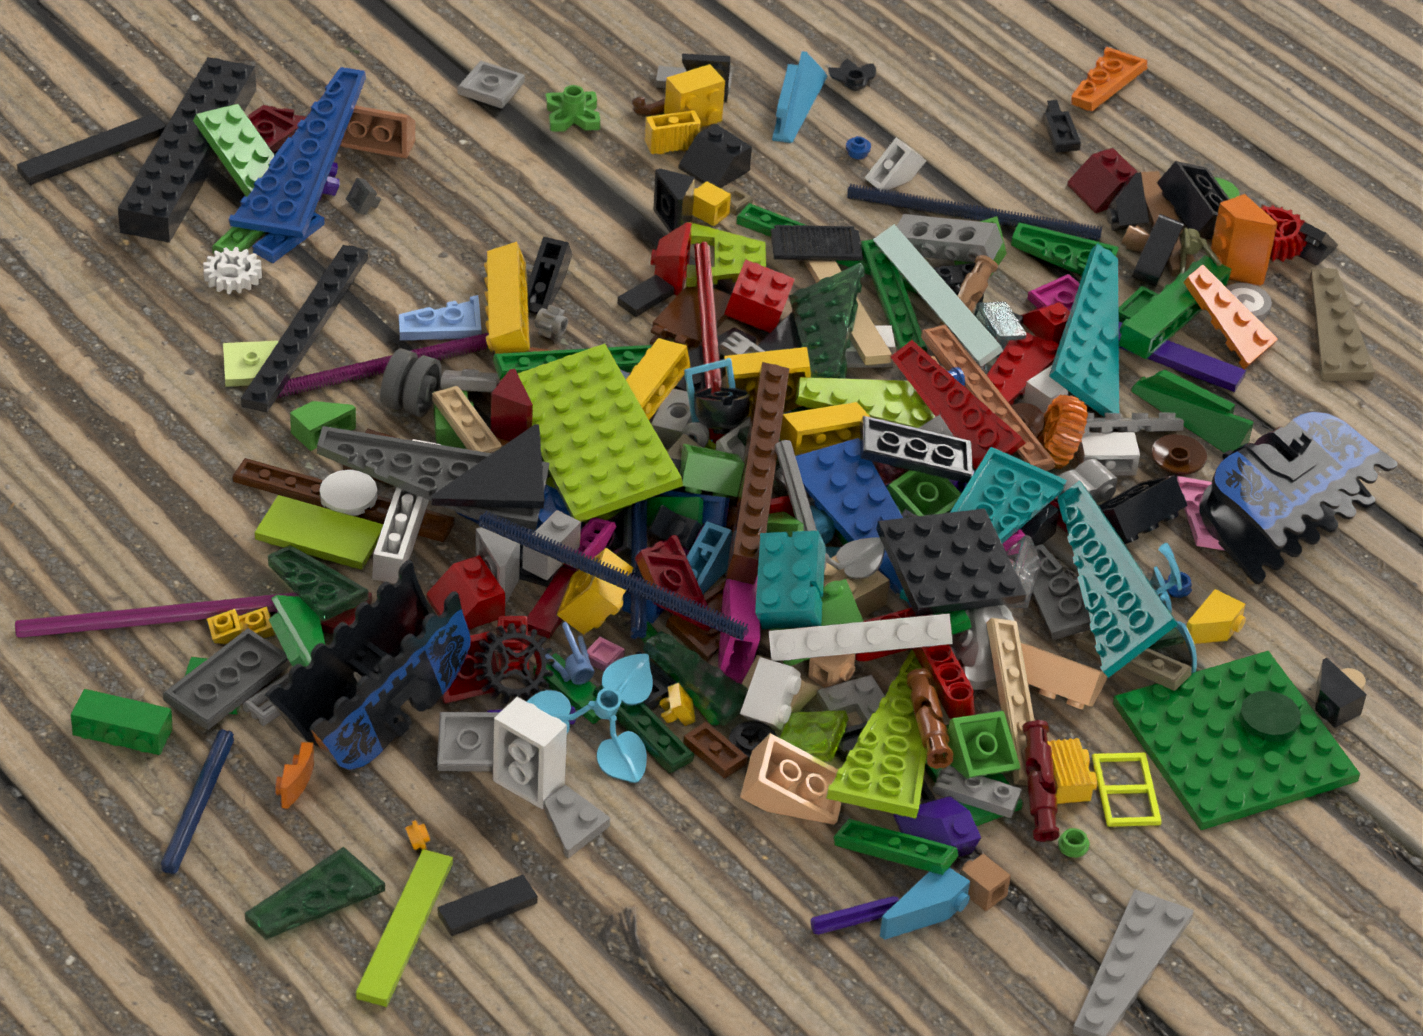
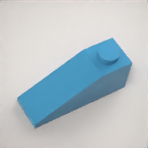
M706 521L687 555L689 564L703 594L727 571L733 533L730 529Z
M948 868L943 875L928 872L882 916L879 937L886 940L948 920L955 912H961L967 906L970 900L968 895L970 881L951 868Z

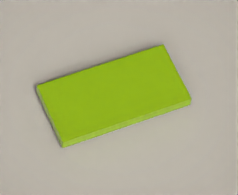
M278 495L256 529L255 540L363 570L376 548L383 524Z

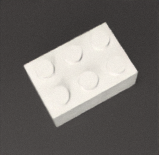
M516 697L494 718L493 781L543 809L544 801L565 785L567 725L560 719L538 709L534 704Z

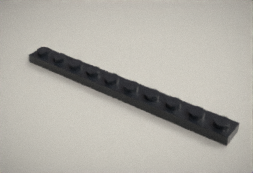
M343 245L241 397V407L268 413L368 259L367 249L357 248L352 245Z

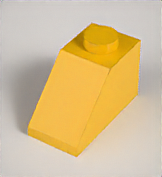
M1214 589L1187 622L1186 627L1191 634L1194 644L1228 641L1234 632L1239 633L1246 621V617L1243 616L1246 604Z

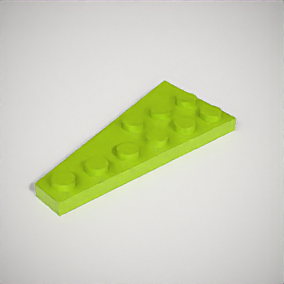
M800 377L796 387L795 404L813 409L857 402L872 418L914 428H920L936 417L909 381Z

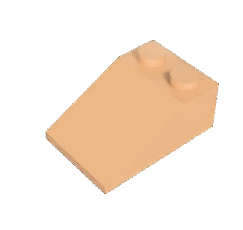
M770 733L752 751L740 798L766 812L834 825L838 821L842 802L826 799L828 787L834 781L838 769Z

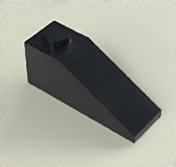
M543 236L527 284L528 312L538 314L540 309H548V306L552 305L566 277L573 255L569 242Z

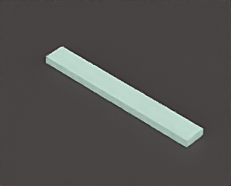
M895 224L873 239L877 247L939 319L947 325L981 367L1003 352L1001 345Z

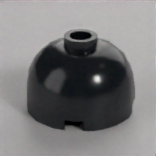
M721 387V391L713 393L712 388L698 390L694 393L695 414L699 422L707 428L714 429L715 434H727L730 432V429L736 428L745 422L749 413L750 394H747L746 390Z

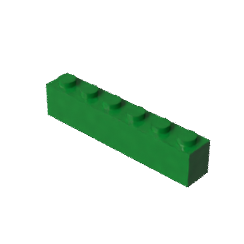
M1206 255L1197 262L1194 261L1186 272L1180 273L1172 284H1167L1158 296H1153L1145 307H1140L1131 319H1126L1122 323L1119 330L1121 334L1119 345L1146 360L1166 340H1169L1202 311L1183 283L1187 277L1204 265L1227 287L1232 269L1223 264L1217 266Z

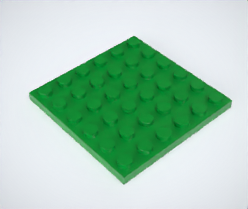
M1269 650L1193 672L1175 691L1156 683L1114 696L1113 705L1200 831L1359 781L1361 773ZM1258 691H1273L1292 699L1298 706L1301 714L1299 726L1295 734L1291 738L1276 742L1265 741L1262 736L1257 734L1255 737L1249 734L1242 726L1239 718L1243 701L1250 694Z

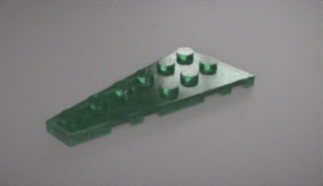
M861 263L833 276L825 277L819 282L807 288H801L788 296L802 347H807L811 378H844L847 363L845 354L846 349L850 348L851 340L849 334L853 332L858 308L857 294L861 292L862 288L860 279L864 277L865 273Z

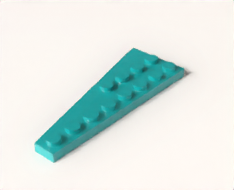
M1097 243L1089 254L1049 377L1105 417V413H1119L1118 258L1111 251Z
M990 447L950 512L985 509L1003 544L1062 493L1067 480ZM902 589L900 599L909 602L904 589Z
M1079 480L1058 496L1057 499L1063 522L1068 530L1069 536L1067 538L1072 546L1073 562L1077 566L1079 573L1077 578L1084 605L1088 610L1091 620L1089 625L1095 636L1097 644L1095 648L1102 664L1100 668L1109 678L1175 628L1178 623L1085 485Z

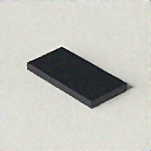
M868 416L862 417L860 422L861 459L967 484L972 478L971 441Z

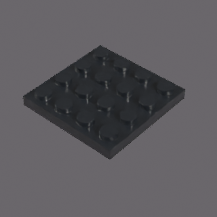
M985 509L878 521L876 531L915 616L1023 603L1027 594Z

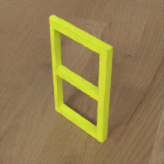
M1146 752L1092 754L1107 826L1161 825V816ZM1140 761L1145 784L1105 785L1100 762ZM1147 793L1153 817L1112 818L1107 794Z

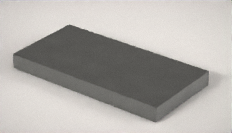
M248 628L163 693V701L206 730H209L291 666V663L284 651Z

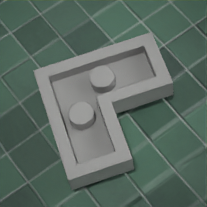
M872 675L817 690V700L829 719L856 711L863 723L869 721L872 714L878 709L881 699L885 697Z

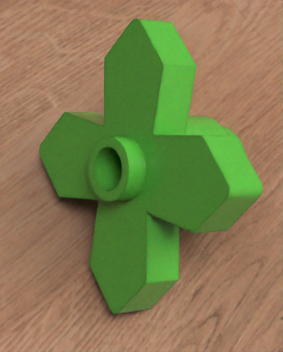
M570 85L565 87L562 93H546V107L548 111L552 112L549 114L550 131H566L573 124L578 125L584 130H600V114L594 111L597 109L596 92H584L580 86Z

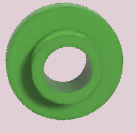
M1067 829L1059 837V850L1066 856L1073 858L1082 857L1089 850L1090 844L1087 835L1080 829Z

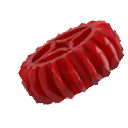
M1262 204L1260 208L1277 222L1270 254L1271 261L1274 262L1275 259H1279L1281 262H1284L1286 258L1293 260L1294 256H1299L1303 247L1306 246L1307 242L1304 241L1306 236L1299 231L1306 221L1300 219L1299 214H1293L1292 210H1284L1283 206L1277 208L1272 204L1271 207H1266Z

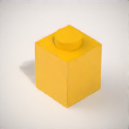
M706 181L700 187L694 189L692 215L712 226L717 225L730 215L731 194Z

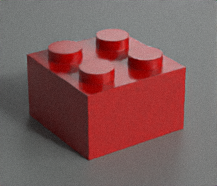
M745 259L724 315L771 333L777 327L795 279Z

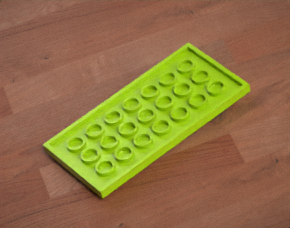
M606 344L594 346L579 353L568 355L553 362L518 373L533 404L532 426L539 424L542 462L550 463L548 474L572 518L583 522L683 486L681 475Z

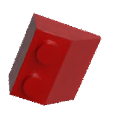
M480 555L452 564L426 593V598L438 616H440L444 611V601L447 596L453 591L457 592L468 630L496 621L499 616H505V591Z

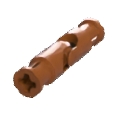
M926 668L914 669L908 673L906 682L907 686L912 690L910 695L918 723L922 745L927 750V764L934 769L945 768L953 762V751L948 747L949 736L946 725L943 722V714L937 691L932 686L933 676L930 670Z

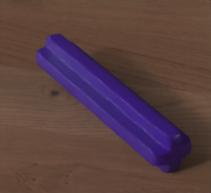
M891 896L812 917L810 919L811 929L814 934L819 935L882 918L899 901V898Z

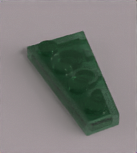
M663 631L646 641L643 651L664 671L669 674L675 673L679 677V684L686 691L693 690L700 697L698 703L706 710L712 708L718 714L716 720L723 726L740 715L748 692L746 686L735 682L725 675L720 668L712 666L700 658L698 653L687 649L677 642L673 636Z

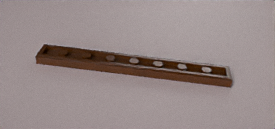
M244 458L233 475V482L329 509L321 504L320 486L323 481L321 479ZM377 496L375 505L371 509L368 507L365 509V513L355 517L384 525L392 499ZM426 509L418 535L444 543L455 525V517Z

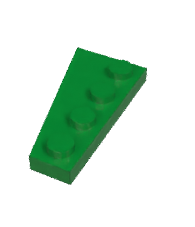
M1018 223L1011 246L1081 276L1083 275L1091 249L1097 243L1111 251L1115 257H1117L1119 250L1117 246L1023 223Z

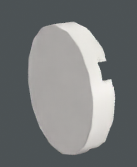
M337 471L322 481L320 486L321 504L330 510L351 516L363 514L365 509L368 507L371 509L375 505L377 500L376 482L369 475L360 471Z

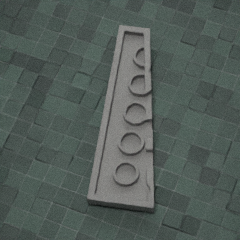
M1134 890L1074 1024L1072 1034L1077 1036L1111 1035L1123 1018L1125 1011L1130 1008L1137 998L1138 992L1144 984H1147L1152 977L1153 971L1158 964L1162 963L1172 944L1177 942L1191 922L1194 910L1142 891Z

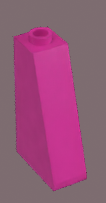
M758 575L754 585L731 579L726 580L723 590L722 615L724 613V618L728 615L727 619L731 616V621L735 618L734 622L738 619L737 624L741 621L740 625L745 622L744 627L748 624L747 628L749 631L743 640L720 632L717 680L742 684L754 661L760 641V622L755 614Z

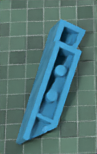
M806 51L801 52L799 65L788 64L777 106L776 125L772 141L793 143L827 78V73Z

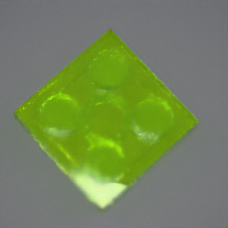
M845 710L791 713L780 739L823 762H831L849 718Z

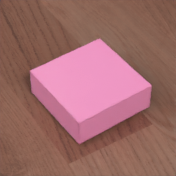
M599 637L587 649L591 665L602 671H605L613 662L623 658L625 651L624 648L602 637Z

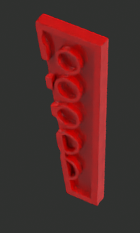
M1017 330L986 376L1011 406L1019 395L1023 396L1025 394L1026 382L1052 366L1059 344L1033 336L1028 332Z
M913 340L890 356L936 417L938 415L942 417L953 436L971 441L972 465L976 470L990 447L1012 455L1026 444L1017 432L994 414Z

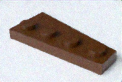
M726 580L703 595L708 607L711 608L710 612L714 609V614L718 611L717 615L720 612L722 615L723 590ZM676 615L667 619L666 627L707 664L719 649L720 631L713 628L710 631H706Z

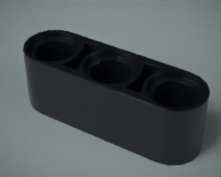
M1159 214L1132 277L1155 287L1157 286L1184 223Z

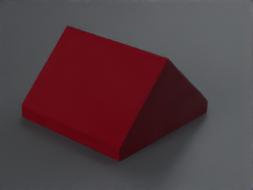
M510 369L491 393V431L495 437L509 442L532 427L533 404L516 369Z

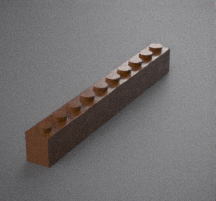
M762 362L755 385L743 461L745 464L739 487L726 579L752 585L755 584L758 575L760 533H766L777 460L775 444L780 439L790 369L776 364Z

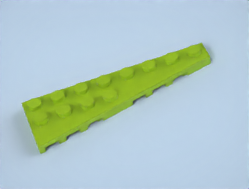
M911 650L900 668L895 681H892L889 691L881 699L878 709L872 714L862 730L853 750H850L842 768L840 767L837 771L834 781L828 787L826 799L889 812L899 816L917 818L927 750L922 745L918 723L910 695L912 690L907 686L906 682L910 671L922 668L913 650Z

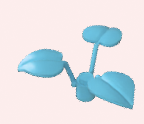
M1163 543L1158 551L1169 562L1171 568L1170 581L1165 584L1160 570L1155 566L1150 583L1156 589L1158 595L1160 594L1162 601L1166 602L1167 608L1172 613L1170 597L1166 590L1177 584L1178 591L1182 590L1181 576L1171 547L1168 543ZM1177 621L1178 625L1176 628L1183 636L1192 658L1191 673L1196 672L1197 653L1194 641L1185 623Z
M648 654L630 655L610 664L602 676L601 683L604 689L598 693L595 701H590L588 705L574 714H569L571 704L567 697L558 691H542L526 701L567 725V734L570 728L568 720H575L591 709H594L598 717L609 719L610 736L612 739L604 740L599 745L596 755L598 765L605 774L612 778L631 783L640 781L647 763L644 743L638 735L631 731L623 732L617 737V718L615 715L621 701L627 705H636L644 702L649 697L653 687Z

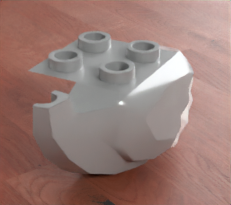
M1005 605L964 610L970 619L972 628L952 635L953 644L949 645L957 660L961 658L964 664L962 669L973 689H987L997 684L986 622L990 618L1014 621L1011 611Z

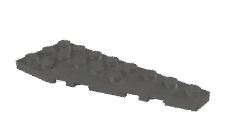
M326 426L322 427L317 444V454L430 501L434 493L493 454ZM542 462L544 491L550 463ZM444 506L478 521L480 515L488 511L487 515L491 512V516L493 513L494 517L498 515L497 519L501 516V519L504 518V521L507 519V523L510 520V525L514 522L513 526L517 523L516 527L520 525V528L523 526V528L526 527L533 530L537 528L541 509Z

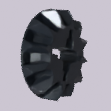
M749 721L734 727L730 733L729 741L747 755L748 758L751 757L752 751L770 733L775 736L777 735L768 725ZM756 737H758V743H755L753 746H749L748 742L751 743L753 740L756 739Z

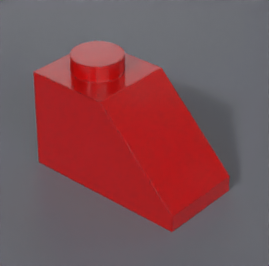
M1061 302L1039 307L1021 316L1024 317L1023 324L1034 335L1060 344L1070 311Z

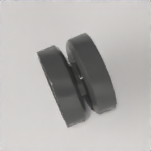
M402 348L398 349L390 358L384 372L380 390L382 405L396 410L404 408L405 413L421 418L425 416L433 404L432 393L437 392L440 386V360L424 355L418 358L417 353Z

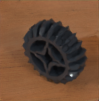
M510 623L507 627V633L502 626L496 627L497 636L491 631L486 634L490 644L483 640L478 643L479 647L485 652L474 653V657L481 659L482 663L474 664L473 669H482L483 673L477 675L475 679L476 681L486 680L487 683L481 688L483 692L490 688L494 689L490 695L492 700L496 699L501 693L502 704H507L510 696L512 701L516 697L520 698V695L524 701H527L531 698L530 692L533 695L541 692L537 685L543 688L549 686L548 681L543 676H553L554 672L546 669V666L553 665L555 661L554 659L545 658L546 654L552 652L551 647L541 648V645L546 642L545 637L537 641L534 640L537 630L533 629L526 635V625L522 624L516 633L514 623ZM505 640H516L528 647L516 653L509 647L506 648L502 642ZM494 650L498 652L497 656L501 662L500 668L495 674H493L491 668V658ZM534 654L536 671L533 679H531V673L527 669V662ZM524 655L519 660L520 665H517L520 667L519 670L514 669L504 673L509 668L508 664L511 663L508 662V659L513 660ZM508 676H513L518 682L522 681L525 687L522 689H511L502 685L500 681Z

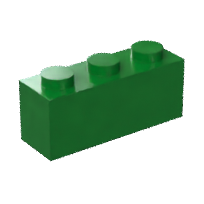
M89 689L83 690L70 714L72 734L74 736L156 755L161 754L173 730L171 708Z

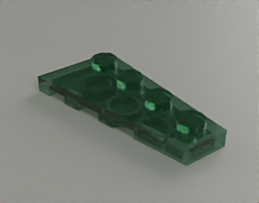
M291 545L268 555V566L323 621L369 600L368 589Z
M342 847L245 912V922L267 940L385 891V882L345 847Z

